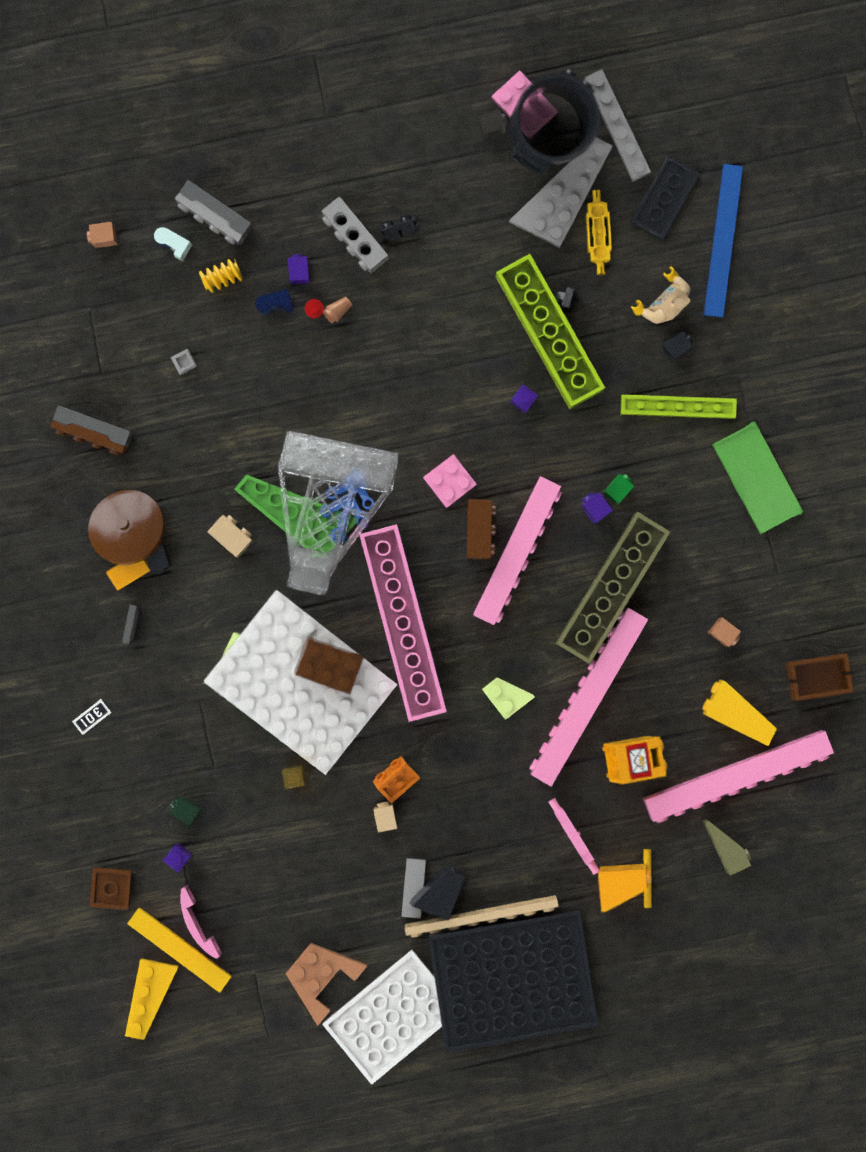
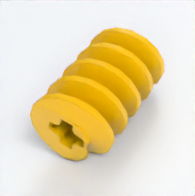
M228 259V266L221 262V269L214 265V272L207 268L206 275L199 271L206 290L209 289L214 293V286L221 290V283L228 287V280L235 284V277L242 281V274L236 260L235 263H232Z

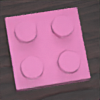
M454 454L423 477L446 508L477 485Z

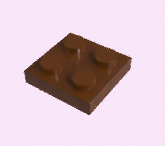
M94 867L89 907L128 910L130 906L132 870Z

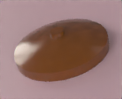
M122 490L104 498L94 509L88 525V535L94 550L106 561L117 565L136 564L151 556L159 547L165 531L164 515L158 504L147 494L136 490Z

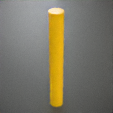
M643 849L644 864H647V869H651V849ZM648 884L647 890L644 891V908H652L651 884Z

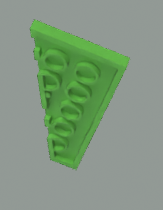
M246 475L234 489L322 563L339 545L333 542L331 532L338 526L342 514L341 511L333 513L329 518H324L320 513L321 507L324 506L323 504ZM324 509L323 514H328L330 510ZM349 516L345 527L346 534L357 523L356 517ZM337 532L335 537H340L342 533Z

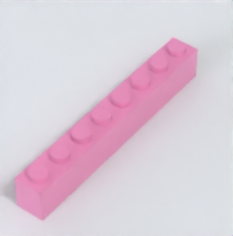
M541 476L539 477L475 609L474 616L492 625L495 622H500L504 614L501 610L504 605L508 606L512 595L509 593L512 587L516 589L521 579L518 577L520 570L525 571L529 562L526 558L529 553L533 554L537 546L534 543L537 536L541 537L545 529L543 523L545 519H550L554 511L551 506L554 501L558 502L562 494L559 491L561 486Z

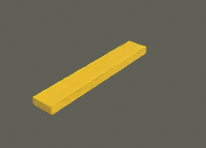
M139 907L127 923L219 993L232 977V975Z

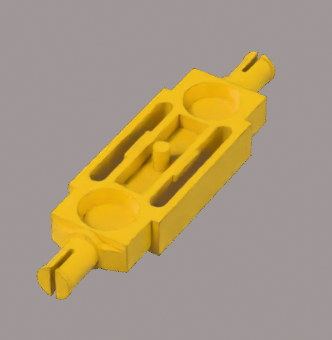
M593 190V202L587 205L588 213H586L588 253H590V261L597 264V275H604V263L610 261V252L612 250L610 213L607 212V203L600 200V190H597V192ZM604 218L607 219L608 246L605 243L606 226H604ZM589 219L592 220L593 247L590 246Z

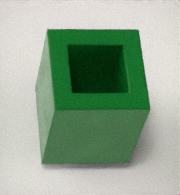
M618 474L603 493L618 505L634 485L631 484L632 480L627 475Z

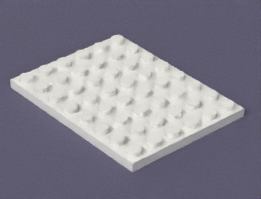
M276 590L205 678L204 682L326 775L397 684L366 659H363L350 695L296 676L294 669L307 636L354 653L357 652Z

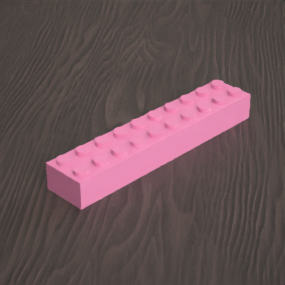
M396 524L359 534L408 720L410 722L446 712V707L398 526Z

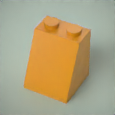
M647 864L600 866L598 875L602 912H606L647 890L648 884H651L652 880L651 869H647Z

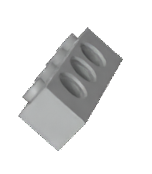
M340 196L322 210L324 216L322 220L328 227L332 226L334 228V234L340 242L344 240L348 245L346 249L352 256L356 255L360 260L358 264L364 271L368 270L372 273L388 260L387 253ZM339 218L347 220L346 224L342 226L336 222ZM353 232L359 234L356 240H350L348 237ZM368 247L371 249V252L368 255H363L361 249Z

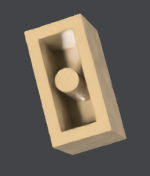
M222 515L208 530V533L235 557L239 558L253 542L250 538L252 534L244 527L242 530L236 526L238 522L230 515L228 517Z

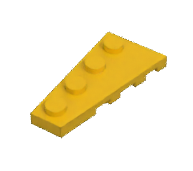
M146 959L140 960L125 1036L145 1039L179 966Z

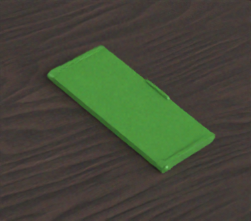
M751 422L745 428L713 444L760 534L796 515L802 514L803 510L756 422Z

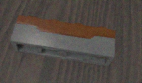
M59 405L50 425L51 428L55 429L54 433L65 437L67 433L72 435V439L81 443L84 440L91 442L90 446L100 450L102 447L108 448V452L119 456L120 453L126 455L133 433Z

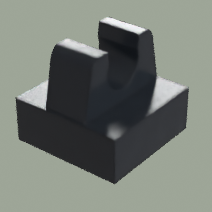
M567 287L565 293L557 291L555 299L557 302L562 303L561 306L564 310L572 312L577 293L575 289Z

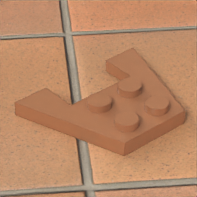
M310 943L289 968L286 975L318 1026L330 1012V1009L316 997L339 969L355 981L365 970L367 964Z

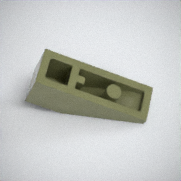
M707 819L702 820L723 866L730 876L751 866L749 862L751 856L747 849H743Z

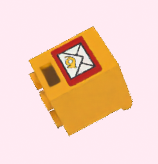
M643 736L605 743L604 747H602V750L605 751L608 769L606 775L610 782L625 784L666 776L667 763L663 759L664 745L660 737Z

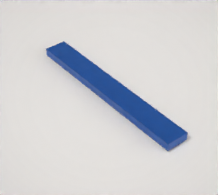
M723 165L704 316L723 318L743 166Z

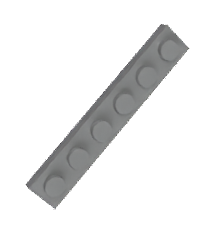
M601 69L586 76L584 80L589 82L593 86L592 89L595 90L593 95L597 101L599 112L632 181L650 174L651 171L603 70Z

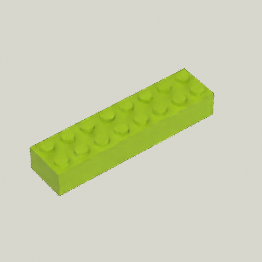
M531 254L497 271L496 279L568 408L571 409L602 392L605 389L602 381Z

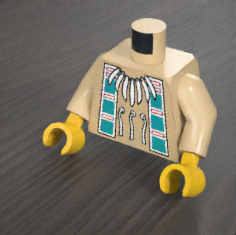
M669 267L672 272L668 275L665 272L663 274L669 282L673 283L649 308L645 309L640 300H636L637 307L631 306L636 316L642 315L653 323L658 324L670 321L691 301L688 297L691 290L690 286L678 276L673 267Z

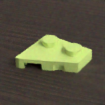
M495 678L482 689L505 720L534 698L532 694L499 678Z

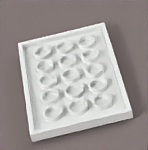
M413 949L323 1022V1026L371 1084L442 1027L434 975Z

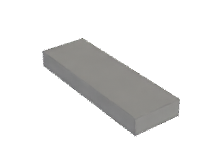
M407 858L401 917L421 918V910L414 908L409 903L424 887L426 860Z

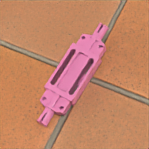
M551 799L548 803L551 805L554 814L583 861L588 865L593 875L598 873L599 869L579 836L580 832L576 831L556 799Z

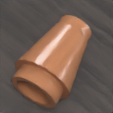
M344 297L326 306L323 313L329 322H338L352 304L347 297Z

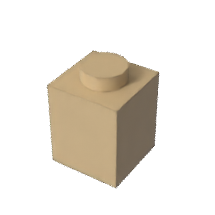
M388 802L378 803L377 807L373 809L378 832L397 829L393 804H388Z

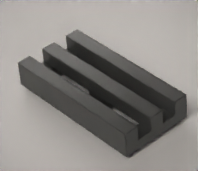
M129 606L122 643H133L140 606Z

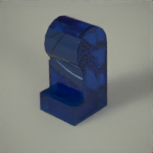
M288 289L259 296L255 301L258 312L263 315L284 308L285 312L293 311Z

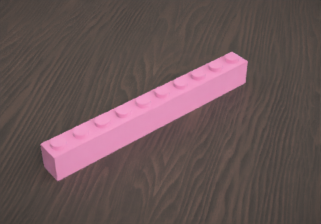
M626 608L625 611L622 610L617 619L618 623L615 627H612L607 635L609 637L607 642L602 643L597 651L599 653L597 659H593L587 668L590 670L586 677L582 676L580 679L578 692H573L568 702L570 705L568 709H563L558 718L561 720L557 727L554 725L549 733L550 740L548 743L544 742L539 752L541 755L539 759H534L529 768L532 770L530 772L532 776L549 786H552L648 621L647 618L629 608Z
M820 730L644 797L643 800L650 819L653 822L660 823L668 819L667 816L673 814L679 816L686 813L685 810L688 808H700L704 806V802L709 800L711 803L721 800L722 795L728 794L731 796L740 792L739 789L743 787L747 789L753 788L758 785L757 782L764 780L768 782L775 779V775L780 773L782 775L792 773L793 768L799 766L800 768L808 767L814 760H826L834 752L826 731Z

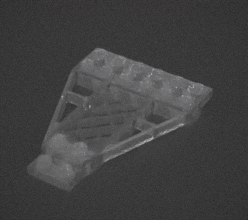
M287 431L278 464L289 558L292 567L287 587L326 595L330 577L336 570L337 564L387 496L391 494L399 453ZM284 472L310 477L305 497L298 498L286 495ZM328 481L339 484L332 488ZM326 482L330 490L320 494L317 487ZM345 486L349 493L339 499L335 491ZM357 487L383 492L369 512L352 509ZM315 489L316 493L318 494V497L311 500ZM333 493L337 500L327 506L323 498ZM321 500L325 508L316 513L312 505ZM347 500L346 506L344 507L342 502ZM287 501L303 504L294 536H291ZM340 504L344 511L334 517L330 509ZM310 507L314 514L307 518L308 510ZM328 511L332 519L322 523L319 516ZM350 515L363 516L362 522L345 545L342 546ZM317 518L320 526L311 531L307 523ZM340 518H342L341 526L337 522ZM335 522L339 530L329 535L325 527ZM305 525L309 533L302 536ZM324 529L327 537L318 542L314 534ZM338 535L337 541H336V544H335L332 538H334V537H336V536ZM312 536L316 544L306 549L302 541ZM330 540L334 548L324 553L321 545ZM317 547H319V549L321 550V552H319V551H314V549H316Z

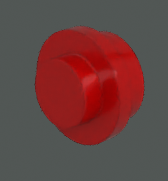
M311 299L306 303L305 312L310 318H319L323 314L324 306L321 301Z

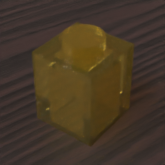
M303 765L282 769L285 789L305 786Z

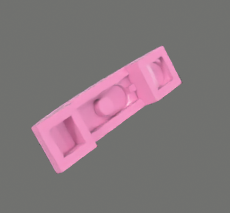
M187 884L181 889V908L185 923L200 947L217 959L221 956L222 952L214 936L206 939L190 907L195 904L196 900Z

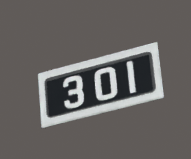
M100 699L72 722L83 735L111 712Z

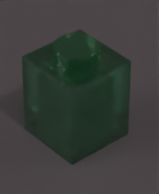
M182 795L179 799L175 798L169 808L172 809L170 815L190 826L202 807Z

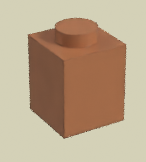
M112 222L89 225V231H87L88 242L95 248L118 245L115 225Z
M719 618L708 633L726 647H730V645L734 646L740 639L738 635L741 631L724 618Z

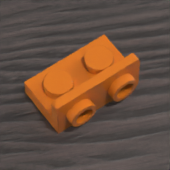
M400 756L398 759L393 760L387 769L380 772L373 780V783L392 804L417 782L420 777L406 763L404 758Z

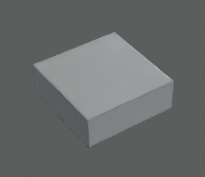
M188 349L171 357L180 375L197 367Z

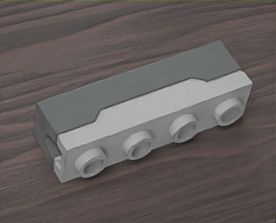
M187 180L175 198L178 203L177 207L186 213L188 211L193 213V218L198 222L209 224V229L216 234L221 232L225 235L224 239L232 245L235 243L241 245L253 228L251 222L189 180Z

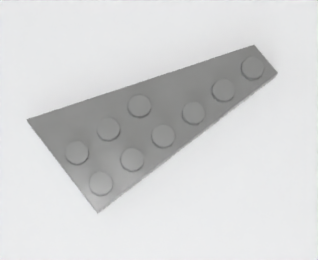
M595 138L591 146L583 154L571 160L509 222L560 248L612 145Z

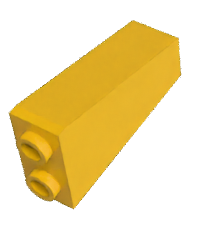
M723 680L715 682L711 689L713 694L710 700L707 699L703 705V714L769 746L777 728L727 682Z

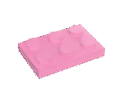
M519 71L492 95V99L510 118L519 97L532 83ZM541 93L527 98L521 110V130L530 140L558 115V111Z

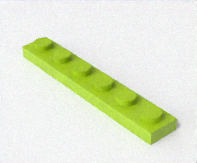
M621 395L620 415L735 419L737 399Z

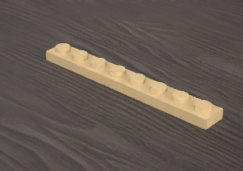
M556 895L454 914L450 915L449 920L439 917L405 924L406 936L418 937L423 932L434 934L441 932V929L444 928L455 930L460 928V925L465 924L476 926L481 921L492 923L502 917L512 919L516 918L518 914L523 913L526 916L533 915L538 910L549 912L555 910L554 907H558Z

